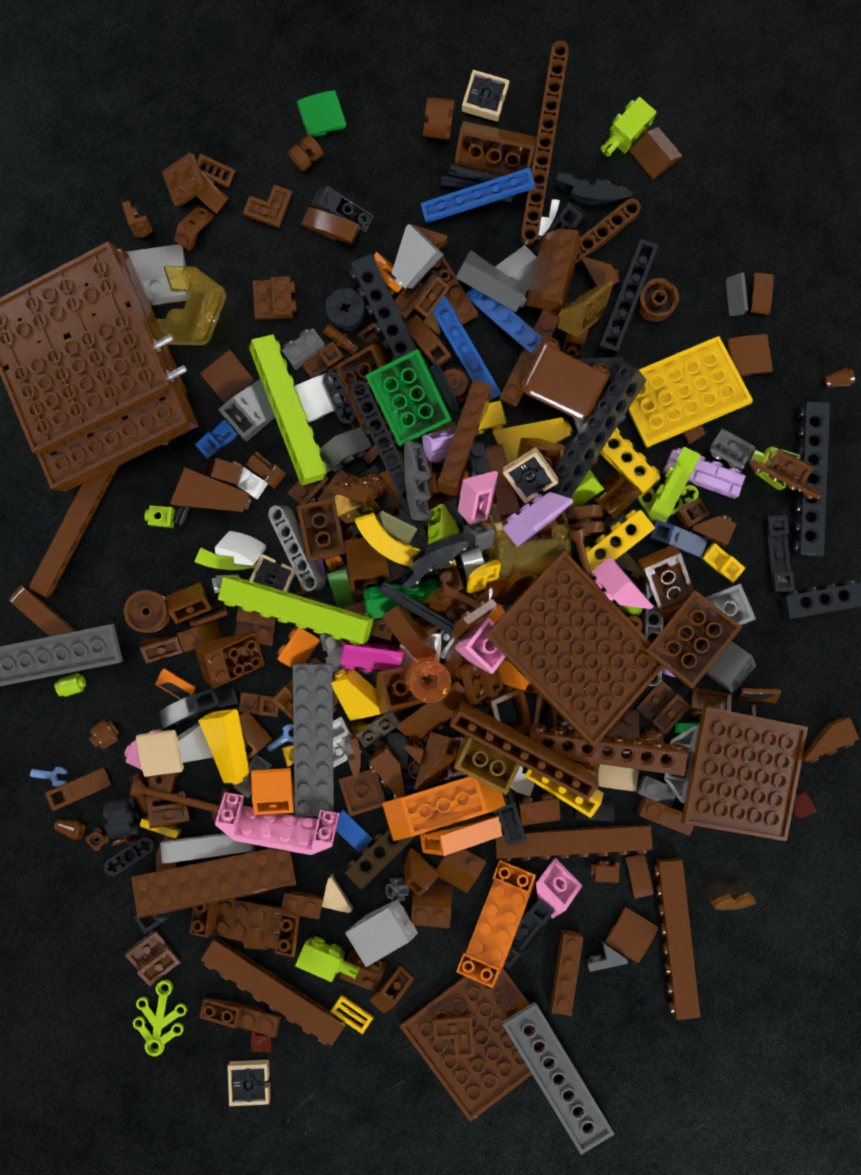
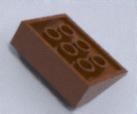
M372 344L328 369V372H335L339 375L353 407L355 419L351 423L352 429L361 427L366 436L370 433L352 396L351 386L355 381L366 383L386 427H388L389 424L365 376L391 363L383 345ZM358 387L355 390L357 395H362L365 392L363 387ZM340 395L342 402H344L343 396ZM366 404L363 407L365 413H370L373 410L371 404ZM376 421L371 424L372 430H379L381 428L380 422Z
M694 591L646 652L672 675L693 690L738 634L742 626L697 591Z

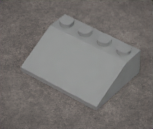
M177 244L127 252L150 306L190 300L183 246Z

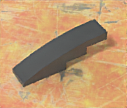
M406 441L404 447V471L411 518L428 521L432 518L427 500L431 498L427 480L431 477L430 469L422 444Z

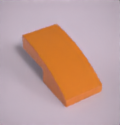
M376 252L374 255L375 262L385 283L396 292H399L402 287L394 281L395 278L392 276L394 266Z

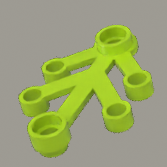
M166 979L161 980L156 986V992L159 995L156 1015L150 1008L147 997H140L136 1002L137 1008L142 1010L154 1028L152 1035L145 1026L146 1020L143 1016H138L133 1021L134 1028L138 1029L146 1040L145 1050L151 1056L160 1055L164 1050V1044L173 1037L181 1035L184 1031L183 1024L177 1022L169 1032L161 1036L162 1028L177 1017L184 1016L187 1012V1006L184 1003H179L175 1010L164 1017L167 996L173 990L172 983ZM162 985H168V990H164ZM140 1001H145L146 1006H141ZM178 1007H183L184 1012L180 1013ZM136 1020H141L142 1025H137ZM174 1027H180L181 1031L176 1032ZM152 1043H157L158 1048H153Z

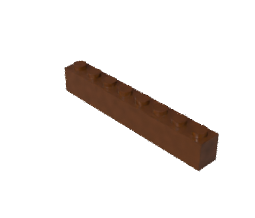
M462 700L451 716L450 727L589 801L599 786L598 774Z
M649 824L524 831L526 841L510 846L507 845L503 833L502 836L495 838L496 858L503 862L512 861V858H520V860L526 861L531 860V857L539 856V859H550L554 855H558V858H569L571 854H578V857H588L589 853H597V856H607L609 852L625 855L628 854V851L643 854L647 853V850H652L651 826Z
M679 857L657 859V865H654L655 877H658L659 882L656 885V892L661 900V904H658L659 915L663 917L660 929L662 936L665 935V943L662 944L664 955H667L665 972L666 975H669L670 982H667L668 994H671L672 1002H669L670 1013L677 1020L699 1018L700 1010L683 860Z
M217 936L201 959L205 967L210 970H217L223 979L232 980L240 990H247L259 1002L264 1001L272 1011L285 1015V1019L293 1024L296 1022L302 1026L301 1029L304 1032L314 1034L318 1037V1041L324 1045L329 1044L332 1046L345 1026V1022L332 1014L330 1010Z

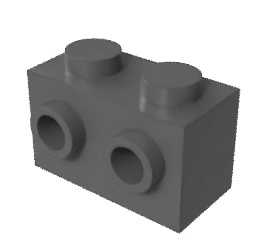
M313 328L310 331L309 329L303 331L299 335L300 338L296 341L291 340L284 345L282 352L295 370L301 367L303 362L316 355L317 351L325 347L324 342Z

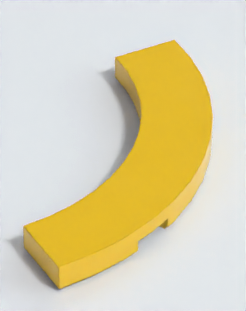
M374 513L355 518L359 531L374 549L388 559L410 567V558L421 549L413 548L411 545L392 538L381 526ZM455 558L450 565H446L443 568L456 566Z

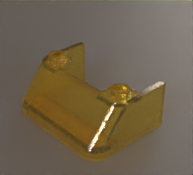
M165 265L164 271L171 291L190 293L184 309H173L168 312L166 319H156L163 337L171 334L174 340L167 343L171 345H204L208 343L226 300L224 288L196 267Z
M565 511L556 518L555 525L551 531L552 539L525 541L518 547L504 530H496L493 515L488 516L486 525L495 532L492 548H489L488 551L491 561L497 559L501 563L498 579L509 580L515 571L540 575L558 554L564 550L571 557V539L568 532L570 527Z

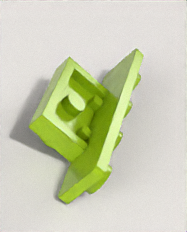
M686 447L682 448L673 467L670 466L665 475L667 479L664 485L661 484L656 492L658 496L648 514L650 517L665 523L667 522L701 456L699 453Z

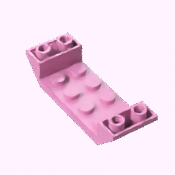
M224 793L215 825L234 841L309 855L332 847L339 813L320 810L318 819L287 813L254 815L253 807L243 806V795Z

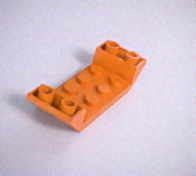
M470 776L382 803L393 841L413 837L506 806L502 792Z
M499 860L492 878L494 879L467 951L463 953L456 971L457 973L491 988L494 987L531 896L536 878L535 874Z

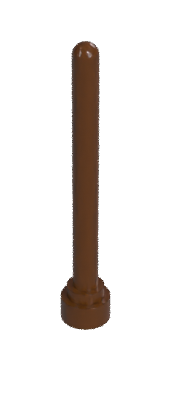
M584 527L572 528L568 532L570 539H573V542L576 543L582 569L593 580L583 542L586 535Z
M134 780L130 795L137 797L145 794L216 813L220 809V805L146 787V784H142V781Z

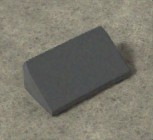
M739 273L726 279L730 316L743 315L748 310L745 274Z

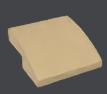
M175 730L136 736L137 749L144 777L183 771L184 766L179 754L180 744Z
M623 750L622 752H623V753H630L631 751H624V750ZM598 764L597 774L600 787L636 791L638 769Z

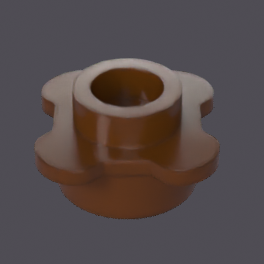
M95 828L91 835L86 836V842L93 847L94 851H99L103 844L109 842V837L102 833L101 828Z

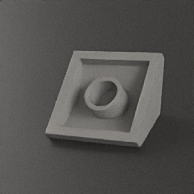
M524 245L495 266V268L526 290H529L537 257Z
M741 583L705 597L740 625L756 619Z

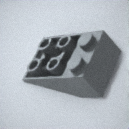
M261 379L232 397L218 409L246 442L275 418Z

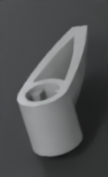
M480 547L460 552L467 581L469 575L484 564Z

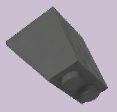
M731 641L705 674L733 695L755 668L756 664L752 655Z

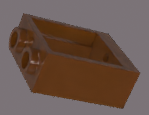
M504 685V689L495 696L485 697L481 700L483 706L489 707L488 715L500 721L496 704L513 697L519 721L509 726L523 734L530 732L532 722L524 690Z

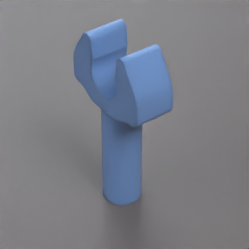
M294 724L283 727V735L266 746L270 752L287 741L294 744V736L289 735V731L294 728Z
M59 766L55 767V770L52 772L32 769L30 776L50 779L53 786L58 787L66 784L67 781L59 780L57 775L59 773L67 774L68 771Z

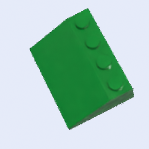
M418 349L365 375L399 446L405 444L406 441H412L453 421L429 368Z

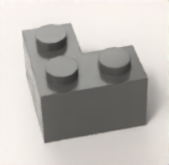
M361 427L335 436L320 448V458L327 467L326 473L330 471L336 473L339 469L342 470L344 468L343 464H348L355 458H363L367 453L366 451L372 445Z

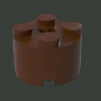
M428 97L423 136L450 139L454 100Z
M656 278L650 280L642 288L637 300L638 311L645 320L653 322L665 320L677 306L679 301L678 290L666 279Z

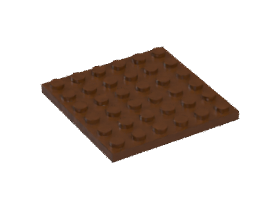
M703 706L681 823L787 841L808 727Z
M502 968L493 988L463 976L400 1024L401 1029L470 1122L532 1075L502 1025L504 1020L530 1005L504 968ZM471 1015L475 1057L456 1059L454 1039L434 1041L433 1019ZM531 1025L526 1026L524 1033H532L534 1027ZM536 1042L533 1048L540 1050L543 1048L544 1043ZM552 1058L545 1059L543 1065L551 1061Z

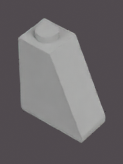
M199 722L177 737L180 744L179 754L182 763L213 757Z

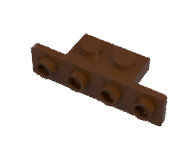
M779 448L769 465L754 457L750 458L749 463L753 470L769 474L768 476L774 481L778 482L781 480L785 482L786 486L792 490L799 489L803 491V494L810 499H820L821 492L805 484L806 479L813 470L812 465Z

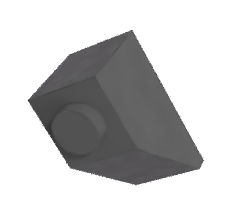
M483 522L463 526L464 532L469 537V550L480 547L481 553H484L486 549L492 548L495 536L492 528Z
M642 774L636 792L672 807L676 795L669 785Z

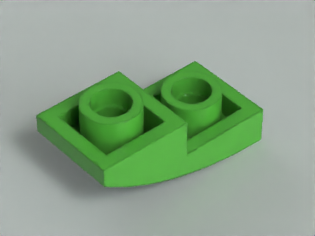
M346 569L327 574L337 608L356 604L355 600L352 601L350 580Z

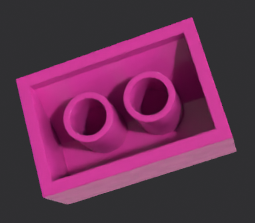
M343 639L339 662L346 669L362 667V670L374 672V669L387 671L400 668L404 652L400 646L396 645L391 646L373 642L354 645L350 643V640Z

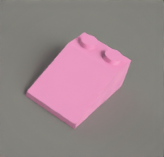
M611 557L607 558L592 571L597 577L594 581L601 589L605 587L606 591L604 593L611 601L615 599L619 605L646 609L654 607Z

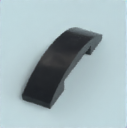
M787 515L767 517L768 558L775 592L795 591L794 574L791 572Z
M542 899L536 900L522 916L504 966L508 969L517 960L523 948L538 929L555 912V909Z

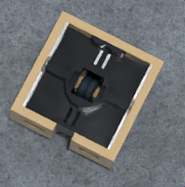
M473 70L462 104V112L498 122L503 101L509 87V80Z
M537 447L503 467V474L524 503L537 497L542 489L545 492L558 483V477Z
M261 554L249 581L288 592L296 573L293 568L283 563L280 566L277 564L278 561Z
M269 1060L230 1061L228 1065L229 1106L269 1104L270 1083H266L270 1076Z

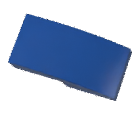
M224 419L212 432H208L195 445L209 459L230 443L239 433L227 419Z
M345 810L339 813L336 831L360 852L373 839L372 836Z

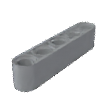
M288 506L271 507L268 513L269 519L301 586L306 591L322 590L325 586V578L317 561L308 562L302 530L291 508Z
M226 833L160 842L161 862L171 863L257 850V845L234 841Z

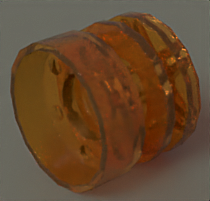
M417 658L410 663L406 670V686L422 702H438L450 690V673L444 665L434 658ZM428 675L430 677V680L424 681L422 677H427Z

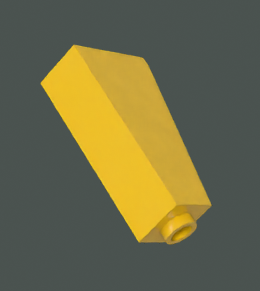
M562 417L498 429L492 432V437L496 445L503 444L507 463L510 464L517 459L521 438H540L560 443L571 436L572 428L569 422L564 421Z
M237 709L211 712L199 719V724L223 782L233 783V785L238 784L244 780L245 776L250 774Z

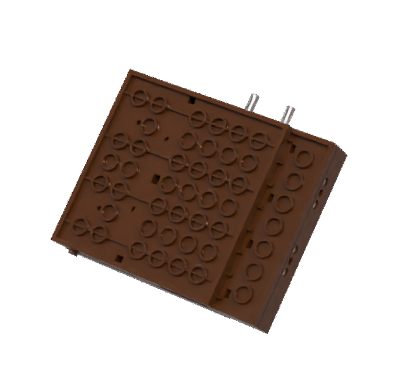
M109 241L0 298V375L32 453L37 454L52 490L66 492L198 427L196 418L185 395L187 391L180 377L181 374L187 372V369L184 365L179 368L176 367L167 343L174 340L173 336L169 334L163 337L129 254L120 248L116 249L115 245Z

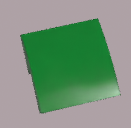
M335 90L315 94L296 102L307 135L316 137L326 135L327 131L345 129L346 122Z

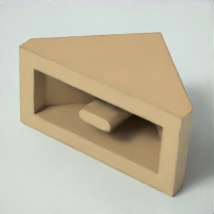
M332 874L328 878L322 907L349 913L352 911L353 906Z

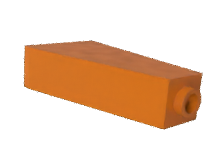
M487 815L420 834L423 853L446 856L502 836L501 822L498 816Z

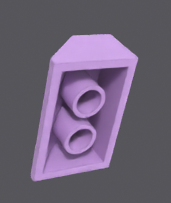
M552 492L547 493L545 496L540 494L532 501L534 504L530 506L528 503L519 510V515L516 513L511 515L506 520L508 524L502 529L518 547L558 517L573 503V500Z

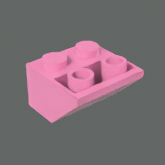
M497 471L463 479L458 512L470 525L487 520L493 502L498 476Z

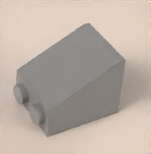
M410 224L406 226L392 270V274L395 276L394 281L405 289L407 287L414 289L444 255L417 228Z
M398 899L366 914L346 932L347 937L365 967L407 944L418 934Z

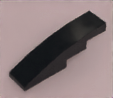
M509 789L507 795L502 793L506 806L496 809L508 846L526 841L518 810Z

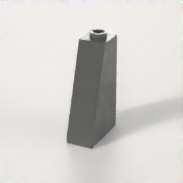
M471 250L469 251L456 278L514 312L517 311L518 307L522 308L527 301V297H525L527 290Z

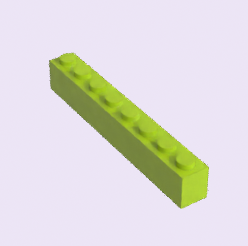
M274 335L252 339L249 350L300 484L305 485L322 480L327 472V467L320 458V448L314 442L313 430L307 424V415L305 410L301 408L300 396L294 390L293 378L287 372V362L281 356L280 344L275 340Z
M232 575L223 577L218 600L224 601L225 605L241 606L244 611H257L263 617L273 616L283 623H295V626L305 629L309 627L315 633H328L334 639L342 640L344 638L350 640V643L354 645H361L369 640L374 618Z

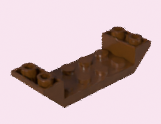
M235 898L193 907L190 934L202 937L220 936L276 949V954L295 957L300 916L289 909Z

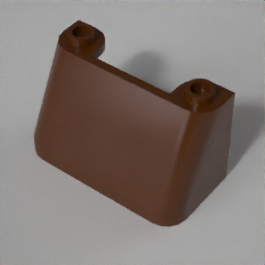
M542 336L519 372L520 388L526 394L574 418L586 421L610 376L609 368L603 363H595L591 367L560 351L559 343L554 338Z

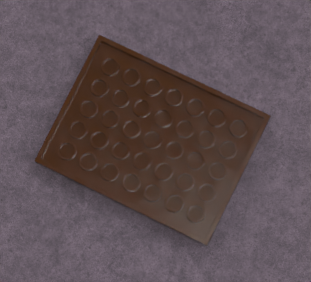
M565 550L558 554L484 634L491 644L591 747L596 746L664 668L646 652L652 643L605 595Z

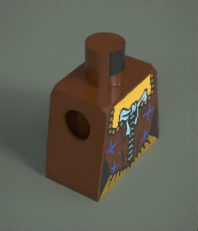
M456 566L438 573L441 586L446 585L472 598L471 594L467 592L464 574Z

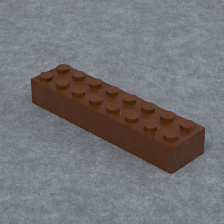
M276 848L131 877L136 912L139 919L296 886L290 851Z

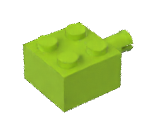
M641 97L635 102L632 100L626 106L625 113L623 115L618 114L613 120L609 140L601 147L603 153L607 150L605 155L610 156L617 147L626 153L650 128L656 111Z
M314 936V938L310 937L306 941L295 965L296 967L330 982L333 981L339 972L353 979L356 978L360 967L344 961L346 952L342 951V947L335 944L330 946L324 943V939Z

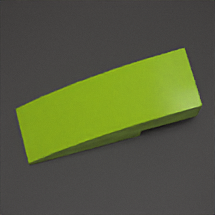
M200 548L194 561L210 568L227 571L252 570L256 566V563L254 565L234 563V556L216 555Z

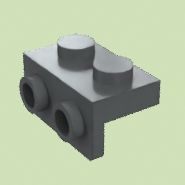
M721 428L712 442L709 451L712 452L711 455L716 459L721 460L723 458L728 461L729 466L736 469H744L745 463L754 451L755 446Z

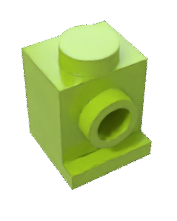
M150 505L149 510L146 509L145 521H148L150 526L174 528L173 519L176 509ZM158 512L161 513L160 519H156V513Z

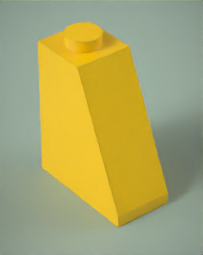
M342 669L335 673L330 684H332V688L350 721L380 714L376 699V689L354 669Z

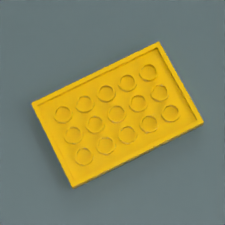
M718 336L639 369L647 381L629 407L628 412L647 448L749 405L753 399Z

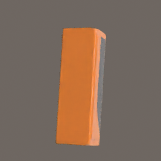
M167 668L162 669L155 685L180 700L194 695L198 687Z

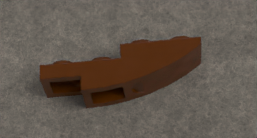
M442 256L429 270L430 275H437L450 286L445 296L463 325L477 317L478 312Z
M204 998L199 1018L228 1027H241L275 1037L277 1036L281 1016L265 1012L266 1009L251 1005Z

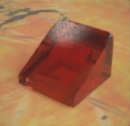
M806 792L795 796L793 813L796 818L801 819L816 812Z
M253 1031L251 1034L252 1052L271 1053L272 1037Z

